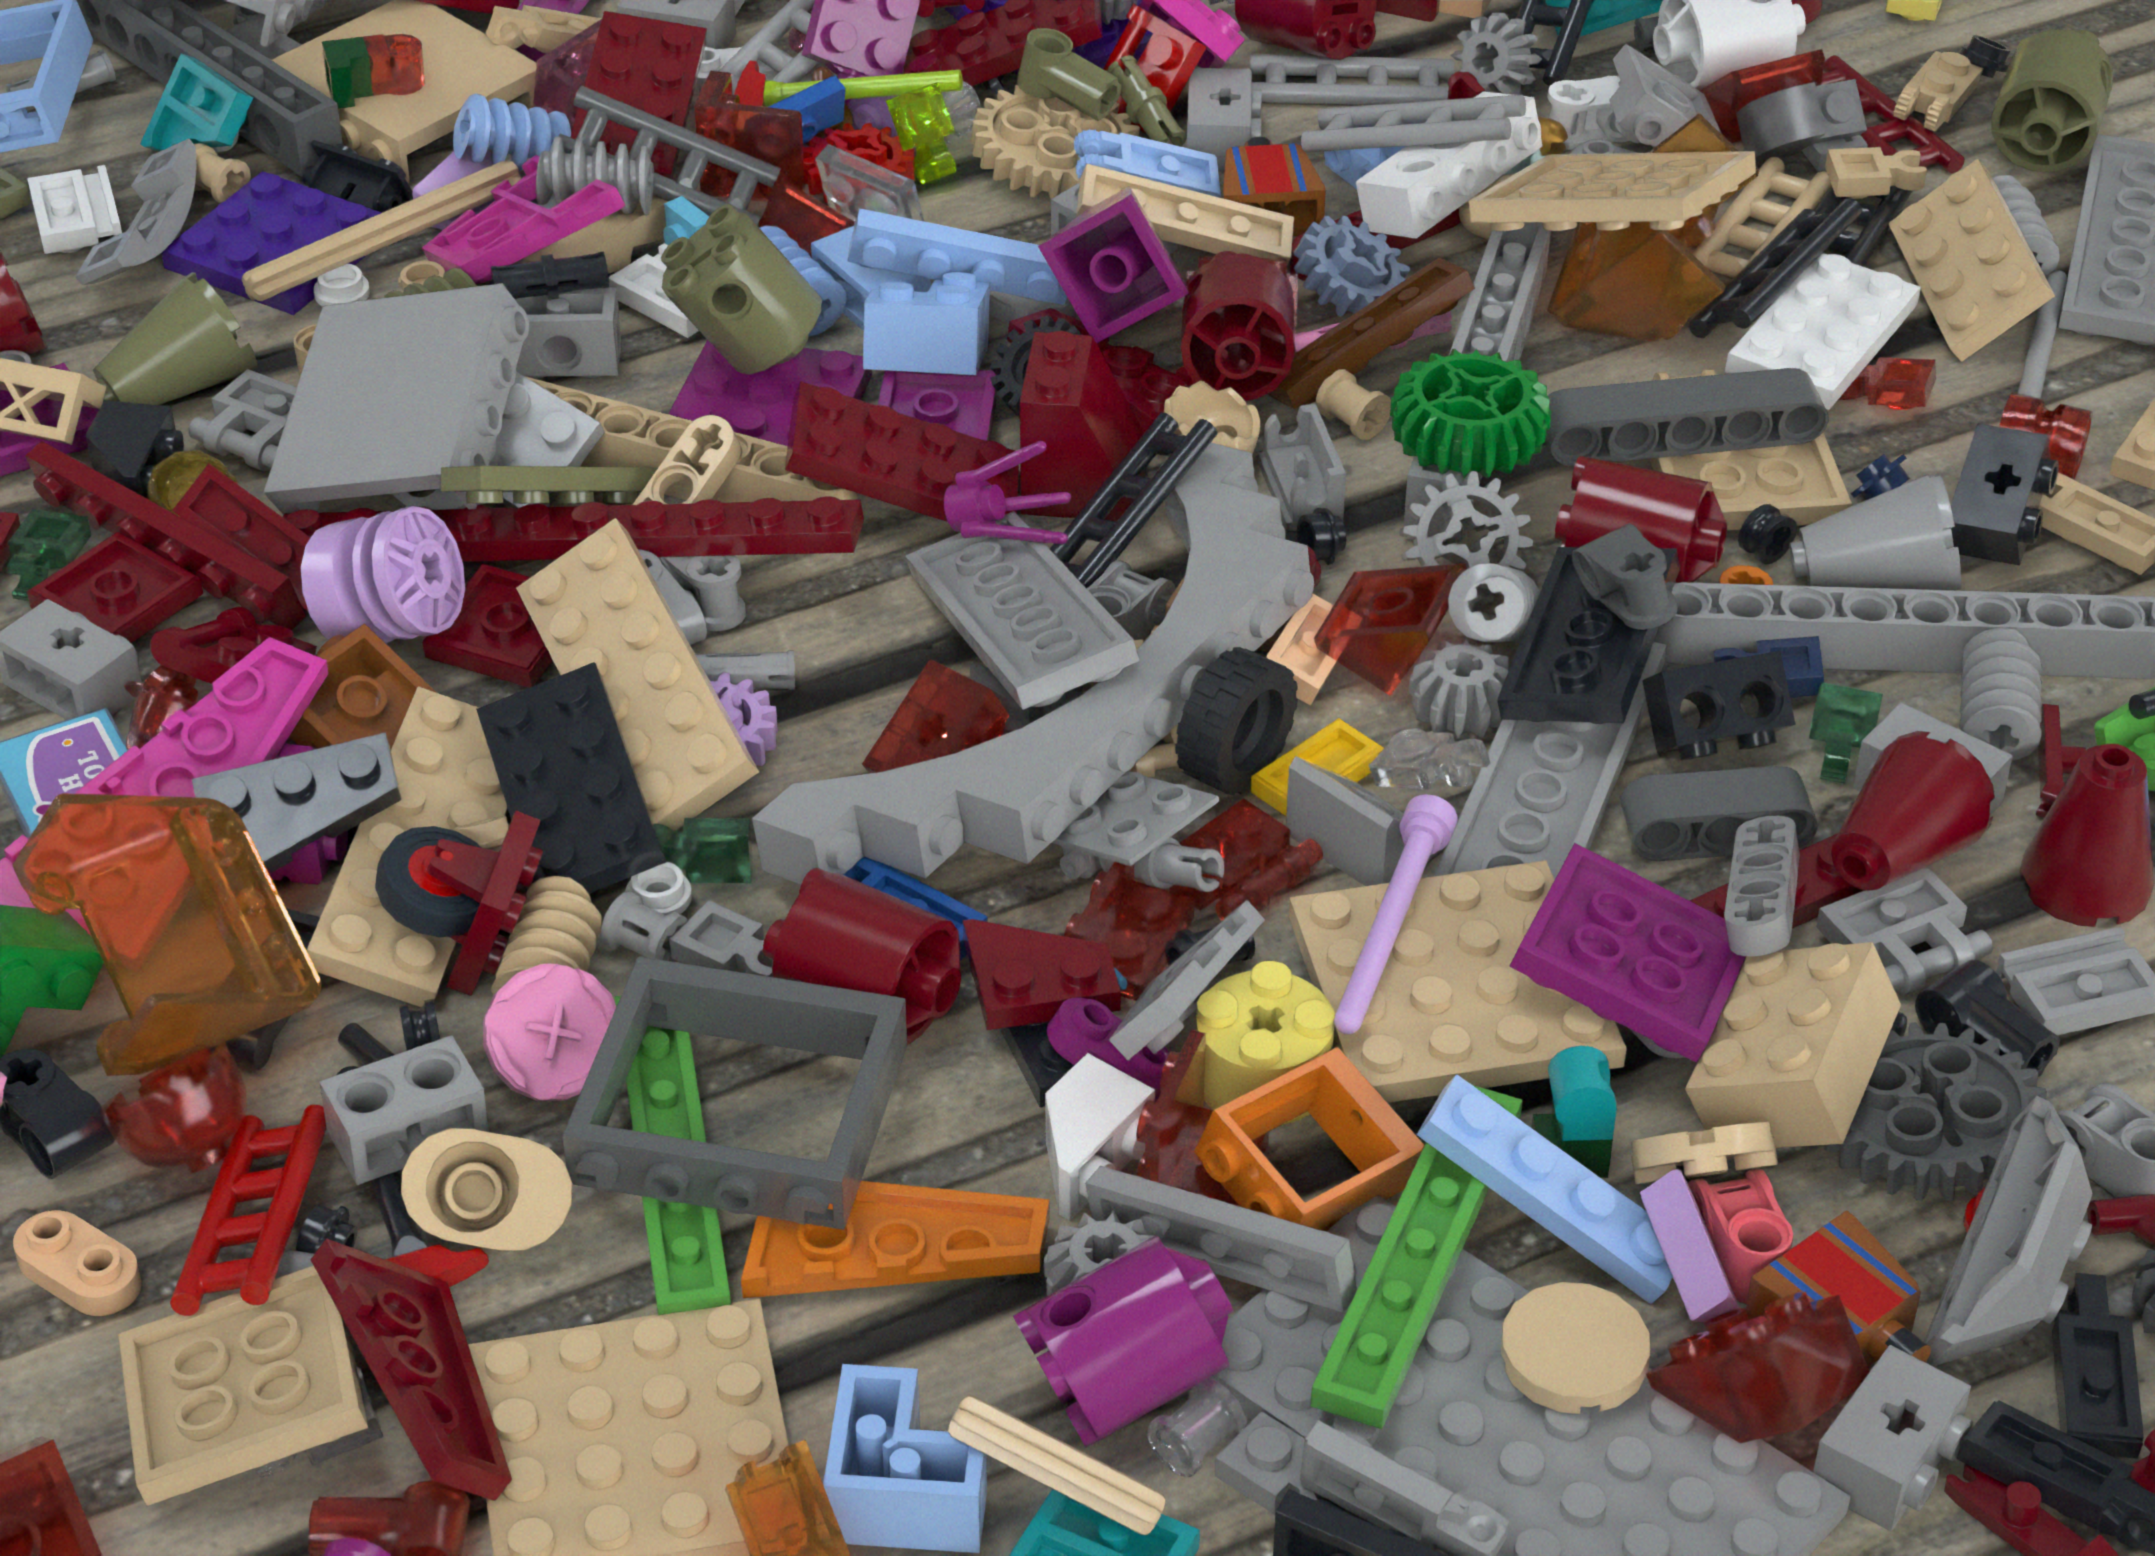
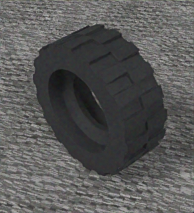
M1233 647V650L1230 652L1226 650L1219 655L1215 662L1212 661L1206 667L1202 677L1198 678L1193 686V691L1183 707L1181 721L1178 723L1175 754H1178L1177 764L1180 769L1184 770L1183 773L1228 795L1235 796V793L1240 795L1246 793L1251 787V776L1276 760L1286 744L1285 741L1289 731L1292 729L1294 712L1297 709L1298 703L1296 698L1298 686L1297 681L1293 679L1294 673L1292 670L1241 647Z

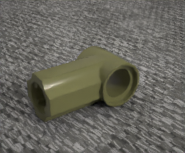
M1049 28L1031 30L1027 35L1017 77L1019 88L1033 97L1043 99L1057 97L1097 121L1106 117L1120 96L1122 84L1118 82V78L1072 52L1073 42L1064 33Z

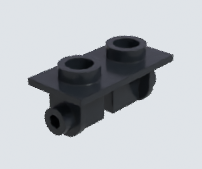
M315 140L311 142V146L318 155L319 160L315 166H309L304 171L303 184L305 186L318 189L344 200L350 190L354 188L347 201L364 205L367 208L382 213L401 205V199L406 201L413 200V191L405 179L406 174L394 162L384 158L375 161L360 156L356 151L343 144H336L333 147Z

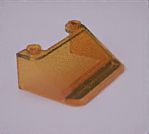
M62 793L54 798L12 865L21 886L29 895L31 903L41 912L49 915H60L66 909H80L129 1016L130 1021H116L109 1024L97 1040L96 1051L107 1076L146 1074L303 1011L314 1003L321 992L320 977L244 822L233 809L220 801L204 797Z

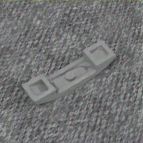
M186 139L148 157L131 185L143 200L142 207L126 232L99 243L92 248L75 276L81 285L102 282L139 266L158 256L173 242L186 220L195 188L196 147L190 139Z

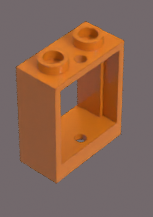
M1336 1047L1213 1110L1194 1153L1202 1161L1207 1173L1214 1180L1222 1184L1240 1207L1262 1212L1317 1230L1328 1231L1343 1216L1375 1196L1379 1195L1386 1200L1403 1191L1425 1145L1344 1053ZM1308 1111L1361 1173L1304 1202L1252 1140Z

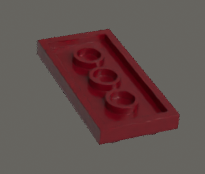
M1008 0L1003 6L985 13L981 11L971 12L959 19L956 24L940 30L927 29L913 36L910 40L904 64V74L961 70L963 89L1019 69L1027 35L1031 30L1049 28L1062 32L1071 39L1073 48L1103 37L1100 0ZM958 91L905 96L923 103H929Z
M604 11L584 87L685 128L706 46L707 28ZM578 107L570 138L576 140L588 111ZM608 120L599 141H604L607 153L614 156L620 143L626 144L629 155L638 132ZM658 141L651 156L654 172L673 180L680 149Z
M800 381L793 397L785 470L948 522L944 510V495L950 485L957 484L955 479L956 473L976 470L1015 452V450L1006 448L996 441H984L954 431L940 423H929L898 413L885 405H874L843 395L830 387H818ZM1019 465L999 473L986 481L991 485H998L1002 489L1005 498L1017 497ZM1005 511V515L1013 511Z

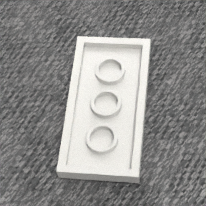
M1822 253L1773 302L1730 350L1727 356L1725 372L1730 374L1784 368L1801 369L1808 373L1825 408L1830 410L1915 309L1921 287L1905 282L1895 274L1876 272L1853 264L1843 256Z

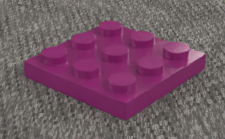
M707 340L668 415L691 421L707 415L719 416L725 419L736 433L788 446L793 397L800 381L818 387H830L843 395L861 400L871 380L872 369H863V356L852 355L839 350L825 351L804 347L795 357L787 362L777 363L764 371L753 374L739 373Z
M1574 843L1509 967L1527 975L1536 984L1554 989L1589 1007L1598 1016L1616 1021L1653 1040L1662 1049L1678 1053L1697 1063L1712 1035L1746 956L1737 955L1730 950L1724 918Z

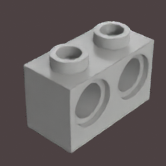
M452 1035L319 1081L327 1131L356 1185L404 1169L411 1152L428 1136L449 1128L476 1129L489 1132L484 1088Z

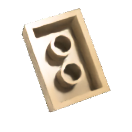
M1873 942L1846 945L1830 943L1821 947L1780 950L1768 955L1746 957L1712 1035L1685 1088L1705 1130H1711L1713 1127L1769 1122L1771 1136H1774L1775 1148L1843 1144L1901 1007Z

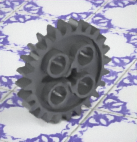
M1912 1022L1909 1025L1908 1036L1900 1037L1895 1031L1890 1030L1843 1144L1824 1145V1148L1827 1152L1840 1151L1839 1167L1842 1169L1861 1165V1182L1863 1184L1870 1183L1881 1176L1886 1178L1887 1194L1890 1195L1895 1194L1906 1184L1913 1186L1916 1200L1923 1201L1929 1188H1939L1942 1196L1947 1201L1954 1200L1955 1187L1965 1186L1970 1193L1977 1196L1983 1189V1180H1989L2012 1121L2036 1095L2046 1100L2047 1091L2046 1088L2037 1087L2038 1072L2036 1069H2021L2022 1054L2020 1052L1999 1056L2000 1039L1993 1038L1979 1045L1974 1043V1029L1972 1028L1966 1029L1956 1038L1949 1036L1946 1023H1939L1933 1035L1924 1034L1920 1026L1916 1022Z

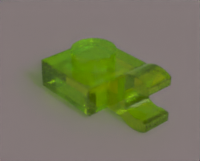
M938 82L886 100L903 151L916 147L915 172L920 183L924 184L955 173L956 164L944 140L945 136L955 133Z

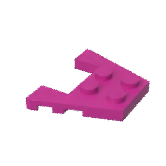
M535 155L521 166L526 174L513 186L510 185L508 180H503L490 191L495 199L492 204L477 215L473 209L467 210L424 245L422 250L428 261L440 264L445 272L452 268H458L468 274L475 284H482L492 279L491 266L511 265L620 210L626 205L615 186L598 179L551 209L531 202L537 198L536 175L540 156Z

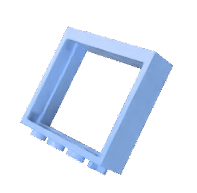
M53 0L0 10V65L44 57L33 88L0 94V153L59 142L93 43L92 35L76 0ZM34 106L36 111L27 113L25 107Z

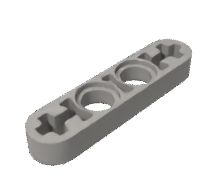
M1776 815L1754 818L1740 825L1736 831L1724 918L1730 950L1737 955L1762 956L1772 954L1786 947L1791 940L1800 851L1795 822L1789 817Z

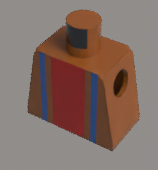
M1254 137L1248 140L1244 146L1231 147L1226 150L1223 199L1293 216L1292 237L1305 233L1313 222L1320 224L1325 214L1326 189L1306 152L1303 151L1302 146L1295 143L1273 145L1265 137Z
M1847 1210L1751 1277L1743 1325L1835 1382H1848L1875 1361H1878L1889 1345L1925 1363L1931 1352L1930 1346L1912 1333L1921 1295L1918 1283L1862 1223Z

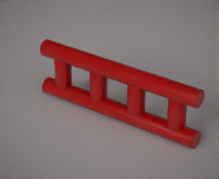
M313 1104L307 1106L304 1109L300 1123L292 1126L265 1130L263 1121L256 1116L245 1115L238 1120L170 1301L173 1311L183 1316L194 1315L199 1310L204 1294L240 1289L241 1298L248 1304L262 1305L268 1301L327 1130L323 1106ZM288 1154L285 1165L282 1168L249 1173L254 1159ZM273 1198L268 1212L233 1217L238 1203ZM257 1242L251 1258L216 1263L221 1248Z

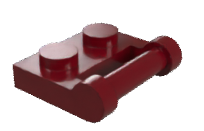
M240 606L222 611L216 620L183 630L180 627H170L158 631L152 636L150 643L152 655L159 664L210 684L269 637L315 656L317 646L294 638L293 631L277 625L256 624L253 614L245 607Z

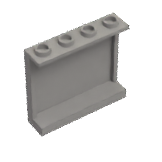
M503 283L323 306L263 493L283 515L284 513H293L303 509H311L318 512L320 502L324 500L441 489V467L489 466L497 434H499L502 428V416L510 387L515 382L516 366L523 341L527 338L530 319L527 317L524 309L518 305ZM455 492L468 509H476L477 504L466 503V492Z

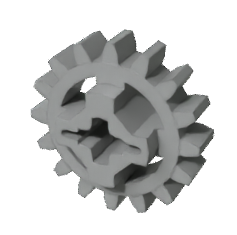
M1471 471L1465 477L1463 485L1459 486L1457 479L1450 473L1442 477L1443 492L1440 493L1430 484L1420 490L1423 499L1427 503L1425 506L1417 503L1408 505L1406 512L1416 520L1415 525L1401 528L1399 535L1406 539H1412L1414 547L1401 554L1402 559L1407 561L1418 559L1421 567L1412 577L1416 582L1428 576L1435 580L1431 595L1435 597L1440 596L1448 587L1452 588L1453 583L1459 577L1443 569L1435 559L1443 557L1458 565L1462 574L1463 571L1477 564L1490 563L1488 553L1494 541L1504 538V546L1496 564L1520 571L1525 569L1527 564L1516 553L1517 550L1527 549L1533 545L1532 539L1519 535V528L1527 524L1531 519L1529 515L1525 514L1515 516L1511 510L1520 498L1517 493L1511 494L1504 499L1497 495L1501 480L1498 478H1494L1483 488L1479 486L1478 473ZM1471 499L1487 505L1497 516L1489 518L1473 508ZM1443 505L1444 523L1438 534L1427 537L1430 520L1435 511ZM1461 523L1466 531L1476 530V532L1489 530V533L1481 536L1478 541L1470 546L1471 553L1466 544L1456 545L1452 543L1446 546L1442 544L1461 530Z

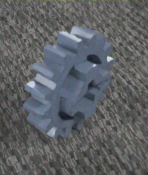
M1343 215L1337 224L1329 216H1324L1320 224L1313 222L1301 238L1293 254L1299 258L1294 267L1295 272L1308 276L1303 283V287L1307 290H1316L1320 295L1317 301L1320 305L1327 304L1328 302L1335 304L1336 314L1340 317L1347 310L1355 314L1406 280L1405 277L1409 273L1410 268L1403 263L1397 262L1402 252L1398 248H1390L1385 242L1387 236L1384 233L1373 236L1369 233L1368 223L1363 221L1357 228L1352 226L1347 216Z

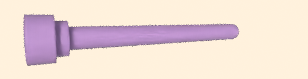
M1425 794L1412 798L1400 821L1399 828L1405 847L1334 1017V1024L1337 1030L1343 1034H1353L1360 1029L1429 856L1444 849L1449 844L1457 825L1458 819L1455 809L1450 803L1438 796Z

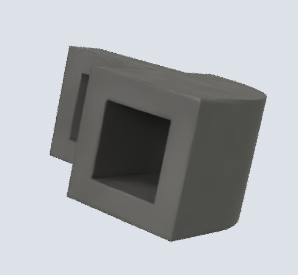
M1856 79L1815 86V82L1787 88L1758 98L1736 112L1744 150L1755 151V162L1767 160L1769 157L1779 158L1795 155L1810 144L1858 136L1867 130Z

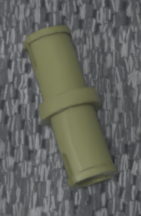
M1134 56L1121 57V61L1127 68L1125 73L1117 61L1113 62L1107 72L1116 76L1118 82L1122 84L1120 95L1127 104L1126 113L1132 122L1140 124L1150 140L1166 143L1169 138L1173 145L1182 147L1187 139V135L1167 109V98L1161 89L1152 87L1138 66Z

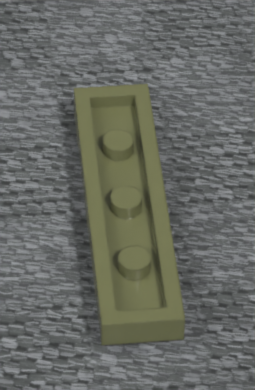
M562 466L441 467V492H466L467 504L503 503V492H513V504L549 503V492H558V504L594 502V492H602L603 504H633L638 498V492H642L658 468Z

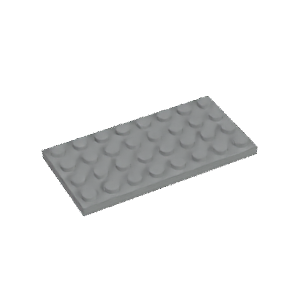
M1379 1195L1343 1216L1326 1231L1349 1239L1357 1289L1396 1208L1395 1205ZM1464 1249L1460 1253L1382 1429L1310 1406L1313 1383L1349 1306L1344 1312H1340L1263 1288L1227 1321L1222 1348L1230 1366L1199 1383L1251 1420L1262 1411L1303 1438L1308 1435L1317 1420H1320L1340 1432L1349 1431L1361 1436L1374 1450L1406 1467H1417L1425 1470L1434 1476L1441 1486L1449 1489L1453 1494L1459 1493L1467 1501L1480 1499L1510 1521L1507 1538L1496 1556H1810L1847 1515L1851 1498L1847 1493L1649 1367L1638 1392L1616 1408L1599 1412L1600 1405L1581 1407L1580 1414L1561 1413L1532 1402L1512 1385L1505 1372V1361L1501 1354L1503 1322L1513 1304L1530 1291ZM1437 1547V1548H1439L1440 1550H1442L1443 1552H1445L1446 1554H1448L1449 1556H1455L1454 1554H1452V1553H1450V1552H1448V1551H1446V1550H1444V1549H1442V1548H1440V1547Z

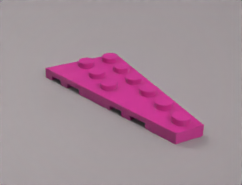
M269 637L216 679L212 683L213 690L186 712L179 709L162 723L163 730L140 749L134 745L57 807L58 815L29 838L22 835L5 848V857L0 860V905L67 911L108 953L105 962L139 975L208 866L192 779L275 759L327 677V660Z

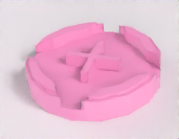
M540 964L515 974L494 994L483 1019V1047L493 1072L512 1091L535 1101H565L580 1095L615 1012L616 1004L612 994L592 974L578 968L573 969L559 964Z

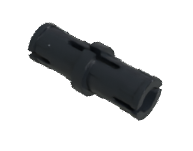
M604 251L554 259L553 254L541 255V261L490 267L492 285L503 283L514 299L546 295L547 300L559 299V293L609 288Z

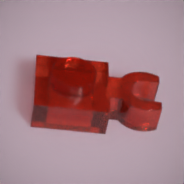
M1879 357L1876 365H1867L1838 400H1851L1861 396H1868V405H1887L1895 410L1926 407L1936 381V359Z

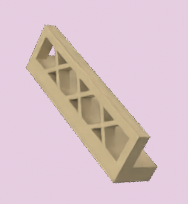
M0 358V389L9 391L15 401L0 412V431L72 445L81 407L87 406L100 409L106 387L80 373ZM44 398L62 401L63 404L57 428L41 425L31 407ZM22 414L26 422L15 420L14 418Z

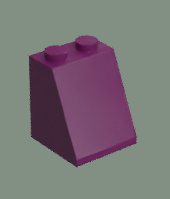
M1130 186L1087 209L1038 246L1089 335L1094 337L1096 343L1188 294V289L1182 275Z

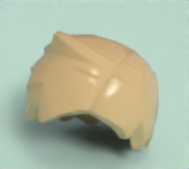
M1199 381L1191 385L1190 388L1184 386L1177 387L1172 397L1165 400L1164 413L1172 416L1179 425L1174 434L1186 436L1199 419H1204L1210 422L1218 431L1212 443L1253 454L1260 430L1258 410L1254 405H1247L1243 398L1231 387L1217 391L1204 381Z

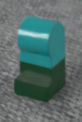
M1569 1047L1558 1052L1548 1065L1553 1097L1552 1114H1533L1531 1128L1598 1177L1608 1178L1617 1112L1615 1094L1610 1087L1608 1058L1602 1051L1594 1047Z

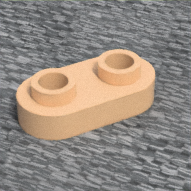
M52 1210L36 1214L22 1223L14 1235L13 1247L22 1274L81 1313L90 1316H107L118 1313L130 1306L141 1291L142 1280L134 1253L73 1213Z

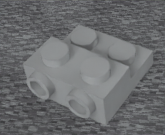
M1625 44L1613 58L1620 77L1618 82L1620 87L1609 99L1617 120L1615 126L1618 131L1634 143L1638 144L1640 142L1653 146L1656 153L1719 152L1726 143L1705 94Z

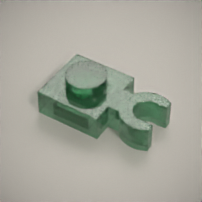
M684 818L683 832H674L665 825L654 823L667 862L675 864L680 869H685L686 878L690 883H752L753 855L750 818Z

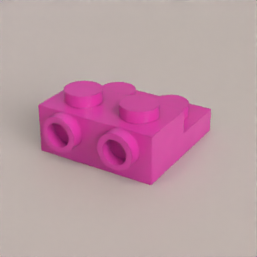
M1142 0L1139 5L1207 46L1197 64L1200 68H1223L1245 40L1238 33L1241 30L1240 25L1229 14L1221 9H1217L1214 13L1200 0Z

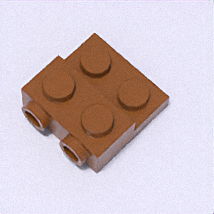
M364 623L345 637L342 634L333 636L317 652L316 656L327 660L328 675L289 737L297 745L319 749L386 732L390 749H392L417 687L419 686L433 692L436 691Z

